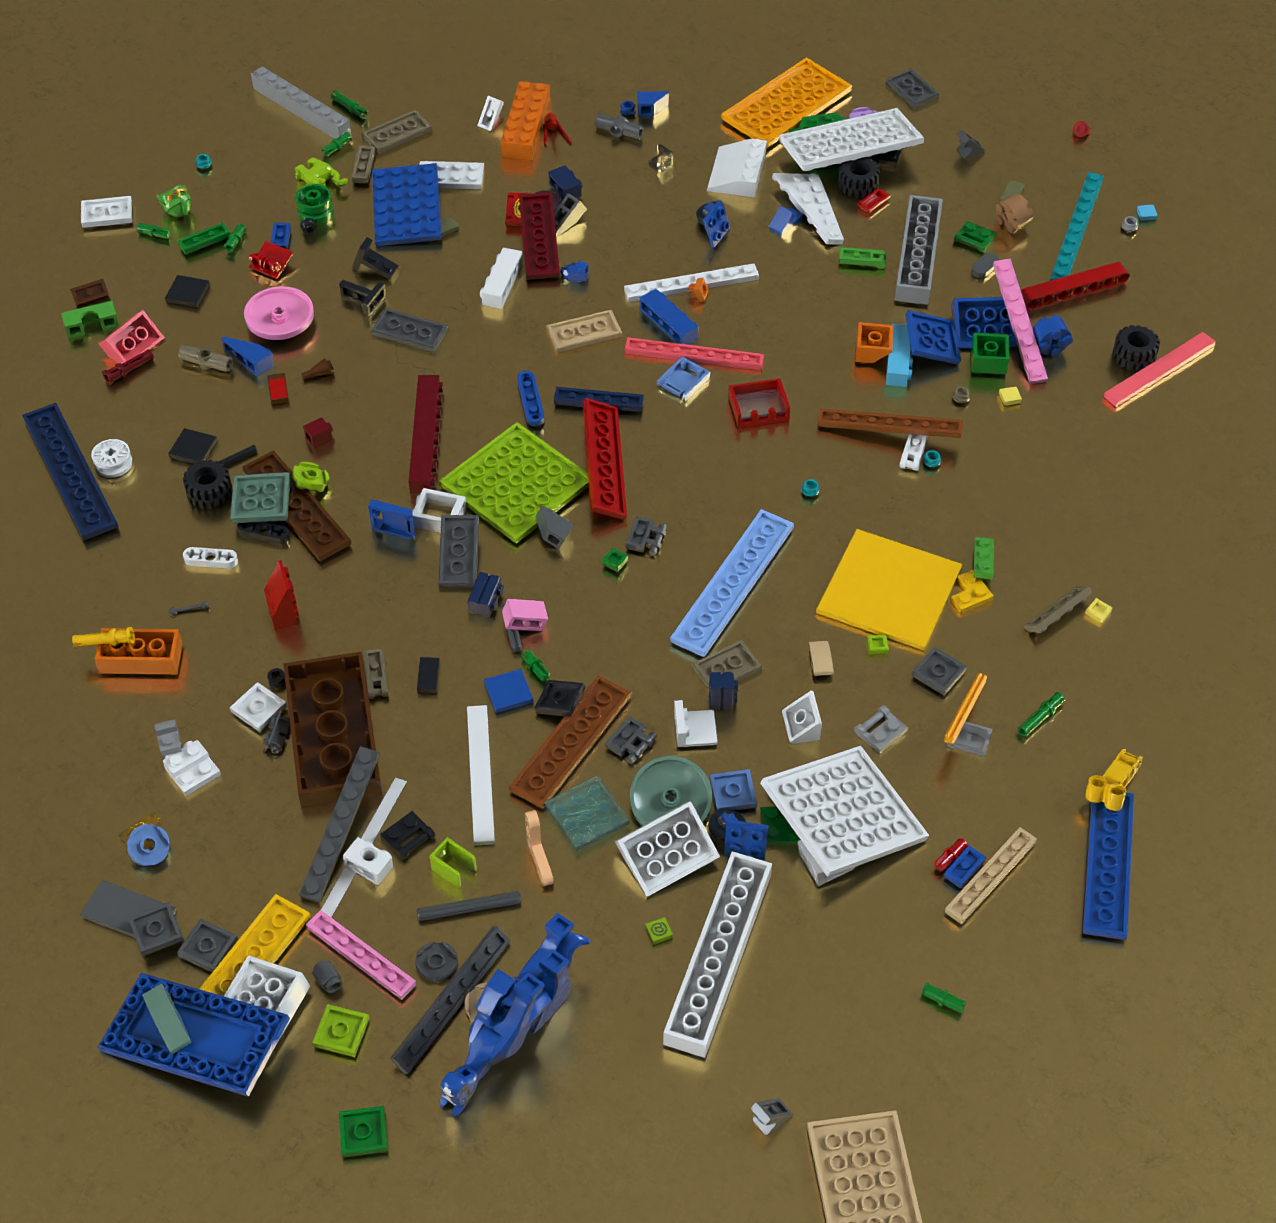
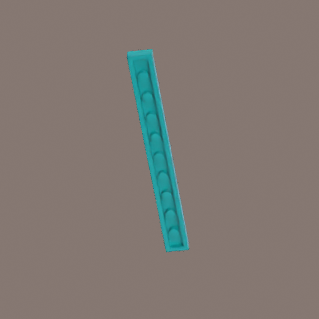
M1088 172L1050 281L1070 275L1104 175Z

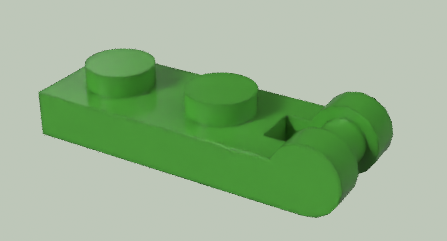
M840 247L839 264L876 266L878 269H884L886 267L887 253L883 250Z

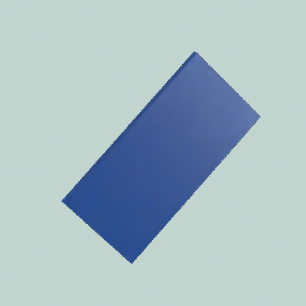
M141 973L97 1048L101 1052L249 1096L290 1017L284 1013ZM161 983L169 992L192 1042L174 1054L170 1053L142 996Z

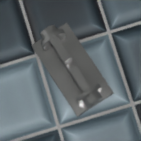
M279 711L276 717L273 716L268 727L272 729L264 737V753L267 748L276 754L282 751L286 737L279 734L286 736L290 728V718L286 716L280 717L282 711Z

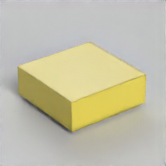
M1017 387L999 390L1004 406L1020 404L1022 402Z
M1096 598L1086 609L1085 614L1102 623L1111 613L1112 607Z

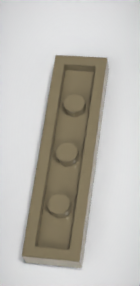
M1076 586L1024 625L1027 632L1042 633L1047 630V626L1059 621L1063 614L1071 612L1076 604L1084 602L1086 597L1092 593L1090 587Z

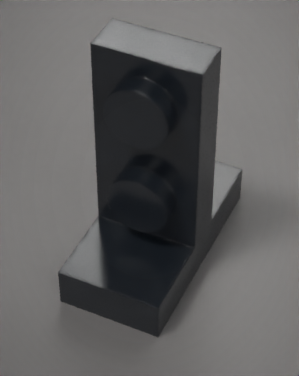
M366 237L358 250L352 268L358 271L363 264L390 280L399 265L370 249L373 240Z
M345 280L339 283L341 296L361 303L363 316L370 317L386 297L385 284L378 282L372 290Z

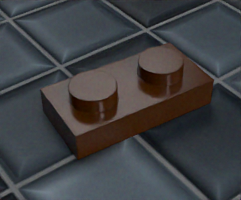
M104 279L70 289L76 306L109 295Z

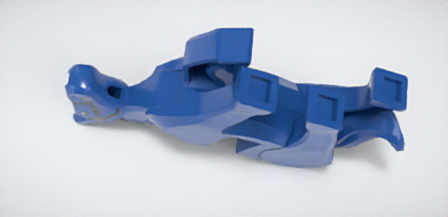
M557 913L545 924L547 933L545 940L516 977L512 978L500 969H497L487 983L476 1005L477 1015L469 1029L470 1050L464 1066L458 1067L454 1072H448L441 1082L442 1097L440 1106L444 1107L448 1102L454 1105L453 1116H458L463 1111L476 1090L478 1083L490 1068L515 1054L522 1046L528 1030L533 1034L539 1030L557 1012L566 999L572 986L571 981L568 979V968L571 964L573 953L579 946L590 944L591 940L583 935L570 932L575 924L561 914Z

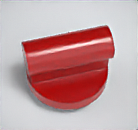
M1079 121L1075 123L1073 132L1077 137H1084L1090 134L1091 128H1089L1086 122Z

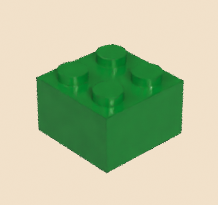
M973 333L971 372L1007 374L1009 335Z

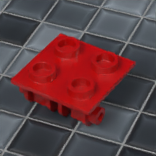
M265 241L258 253L250 254L249 260L252 263L249 268L277 279L294 252Z

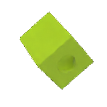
M447 837L430 855L431 869L457 888H460V873L443 861L450 855L475 872L477 870L476 858L469 851Z

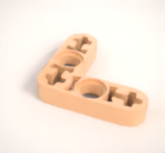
M536 810L525 812L527 842L543 887L552 885L554 880L541 844L540 822Z

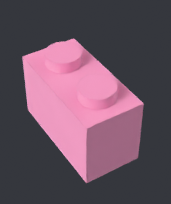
M508 599L502 610L506 629L542 631L548 621L544 601Z

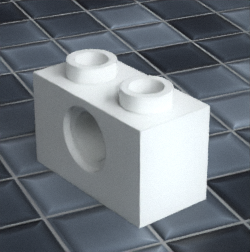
M359 837L343 855L345 867L378 886L393 868L392 856L389 852L374 847L370 841L362 840Z

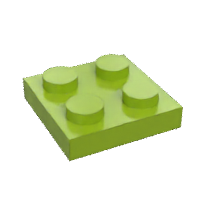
M327 1004L312 1042L313 1047L355 1057L370 1019L369 1014Z

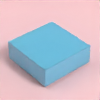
M1154 205L1137 206L1136 211L1140 221L1157 220L1158 215Z

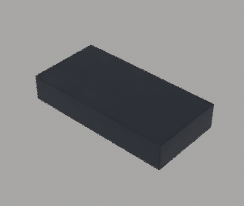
M420 657L417 693H437L440 658Z

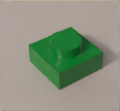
M611 548L602 559V565L619 572L628 561V555Z

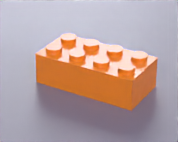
M101 628L100 633L109 632L113 628ZM115 628V629H116V630H122V629H127V628ZM133 629L135 635L134 644L120 643L117 646L110 644L97 645L94 660L99 673L177 675L183 642L179 629Z

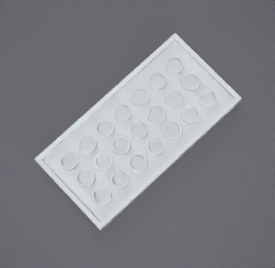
M898 108L781 134L779 135V141L803 171H811L819 167H827L828 165L841 164L849 160H857L858 158L871 157L879 153L917 146L924 143V137Z

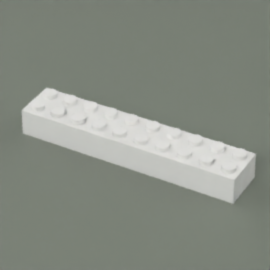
M732 851L663 1032V1045L703 1058L706 1057L771 878L772 863Z

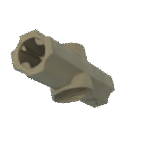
M182 345L178 354L179 359L199 364V367L203 370L214 368L229 372L232 368V357L213 353L209 347L195 348Z

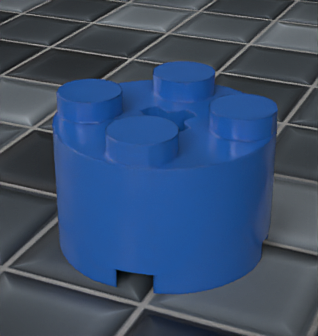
M1051 315L1052 318L1047 319L1044 317L1040 319L1032 329L1040 352L1044 355L1056 357L1073 342V338L1060 316Z

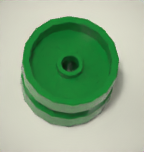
M309 184L301 187L296 192L297 212L301 221L311 218L315 221L316 225H321L333 217L332 195L326 186Z

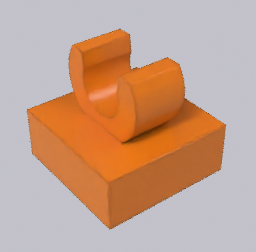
M697 278L695 284H689L688 291L693 290L690 296L693 298L697 297L698 302H705L709 289L704 278Z

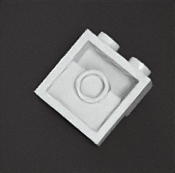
M198 740L186 742L182 747V752L166 755L163 760L166 771L186 796L221 775L220 770L210 759L208 752Z

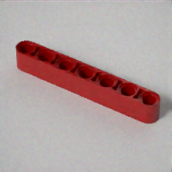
M1115 262L1026 287L1021 290L1026 309L1033 310L1124 284L1129 280L1130 274L1121 262Z

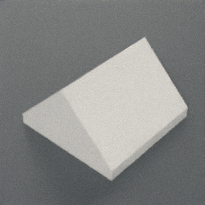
M809 691L782 710L789 742L792 744L820 740L822 722L814 692Z

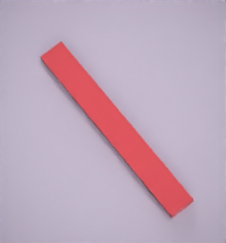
M1204 332L1198 334L1106 391L1104 398L1115 407L1119 406L1212 348L1216 341Z
M627 337L624 349L625 354L671 360H679L681 357H684L695 363L762 371L764 354L629 337Z

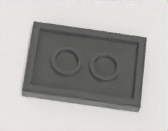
M912 69L886 79V84L914 109L939 98V93Z

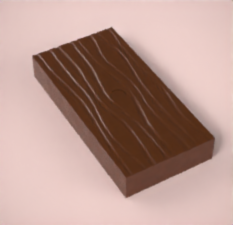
M362 652L283 663L297 788L301 807L337 802L360 746L376 751ZM378 761L363 797L382 795Z

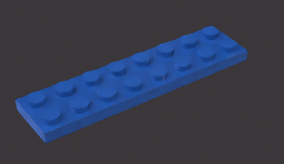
M1126 792L1123 807L1119 811L1107 809L1102 801L1099 803L1091 802L1083 934L1120 940L1127 939L1133 793Z

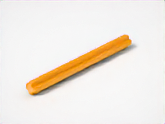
M978 673L945 734V743L953 744L958 737L986 683L987 676L985 674Z

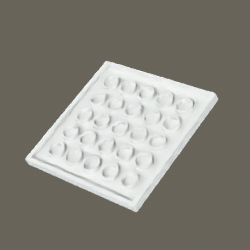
M861 746L762 778L760 783L827 877L924 842L929 837V834Z

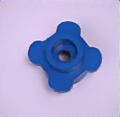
M624 101L620 105V108H622L620 113L623 115H633L636 113V110H634L636 105L632 101Z

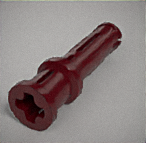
M147 349L145 352L122 364L117 363L115 367L102 371V375L105 381L112 385L113 381L125 378L128 372L153 360L154 355Z

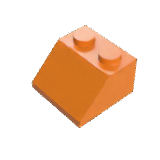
M858 323L855 362L874 363L892 353L893 325Z

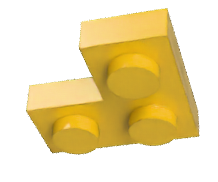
M974 570L957 576L956 581L964 591L951 596V602L960 614L993 601L994 595L980 578H974Z

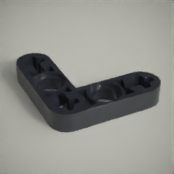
M248 522L237 524L238 532L243 537L281 545L290 540L289 530L285 526L267 522H249V527H247ZM262 529L268 530V532L265 534L259 533V531Z

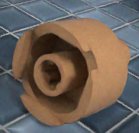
M1016 193L996 205L997 223L1006 226L1011 234L1033 220V211L1031 208L1028 209L1026 205L1028 201L1021 194Z

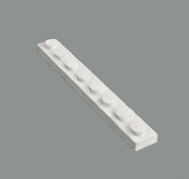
M748 264L624 286V292L628 302L639 301L641 296L655 288L665 296L690 292L688 291L689 284H695L697 278H704L707 287L713 288L759 280V274L755 264Z

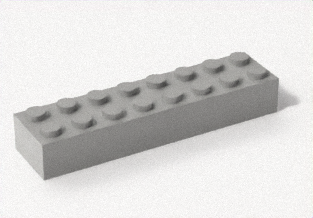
M910 195L894 301L926 305L929 303L943 202L941 198Z

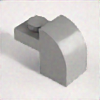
M175 719L156 723L155 730L161 755L166 756L182 752Z

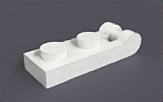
M909 434L900 461V468L906 469L908 467L915 471L919 470L928 435Z

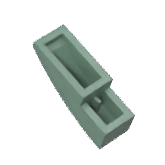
M161 983L144 993L142 996L170 1053L174 1054L192 1043L182 1018L163 984Z

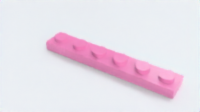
M322 910L306 924L308 930L399 999L403 1000L416 986V981Z

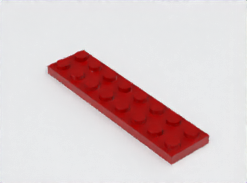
M585 398L583 401L591 511L624 520L627 517L618 407Z

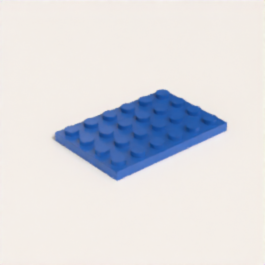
M437 163L372 169L376 246L442 240Z

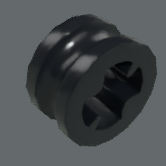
M307 218L301 222L304 234L312 235L317 231V225L313 219Z
M274 668L268 672L267 678L271 687L280 688L285 685V674L282 669Z

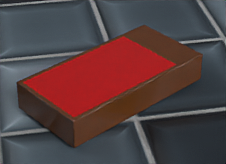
M285 373L267 375L271 405L289 402Z

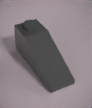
M569 193L554 211L556 238L577 223L587 210L579 199Z

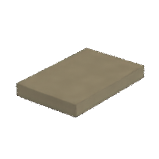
M742 640L692 663L693 670L708 689L711 672H720L721 674L723 672L734 673V680L740 682L762 671V665Z

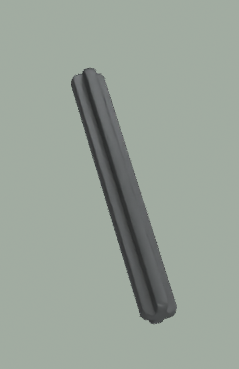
M519 891L418 908L417 916L418 920L422 921L521 903V894Z

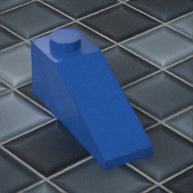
M228 337L221 338L224 351L255 375L259 376L274 366L272 352L260 344Z

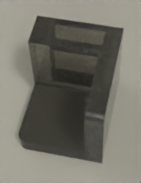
M659 144L657 146V155L649 160V164L663 172L673 165V152Z

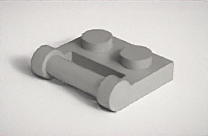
M882 705L864 723L854 727V731L880 754L906 733L908 727L890 713L885 705ZM880 719L886 720L871 733L867 732Z

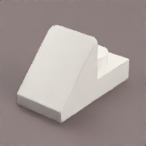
M488 96L478 126L493 131L503 121V118H500L499 115L504 102Z

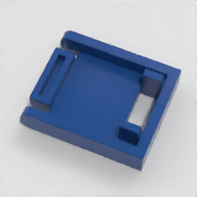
M373 499L370 501L368 508L372 530L409 540L415 538L413 512L411 509ZM381 512L383 519L378 518Z

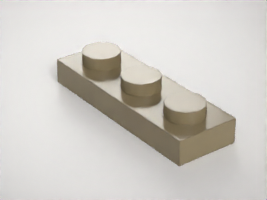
M359 146L351 177L352 183H368L375 156V146Z

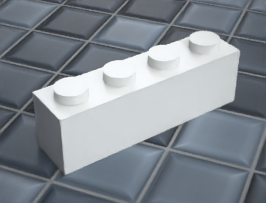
M503 248L501 253L497 255L496 263L491 267V274L487 276L485 286L480 290L482 305L502 309L523 265L522 251Z

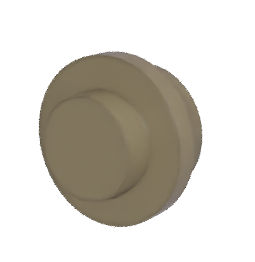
M957 387L952 397L956 402L965 403L970 399V392L966 387Z

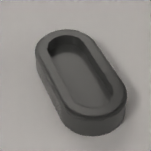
M992 253L982 256L973 264L972 274L978 278L986 277L994 270L993 263L994 261H999L998 256Z

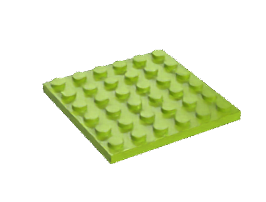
M516 422L439 480V486L450 494L465 496L468 508L517 544L538 527L535 516L542 505L556 513L589 487V479L586 471Z

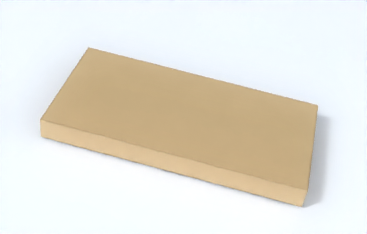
M612 310L546 325L547 332L557 353L622 337L621 328Z

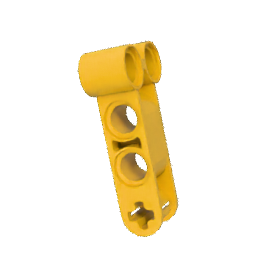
M1122 749L1103 776L1094 775L1089 778L1085 793L1086 799L1093 803L1102 801L1105 807L1112 811L1121 810L1126 795V786L1138 771L1143 757H1137Z

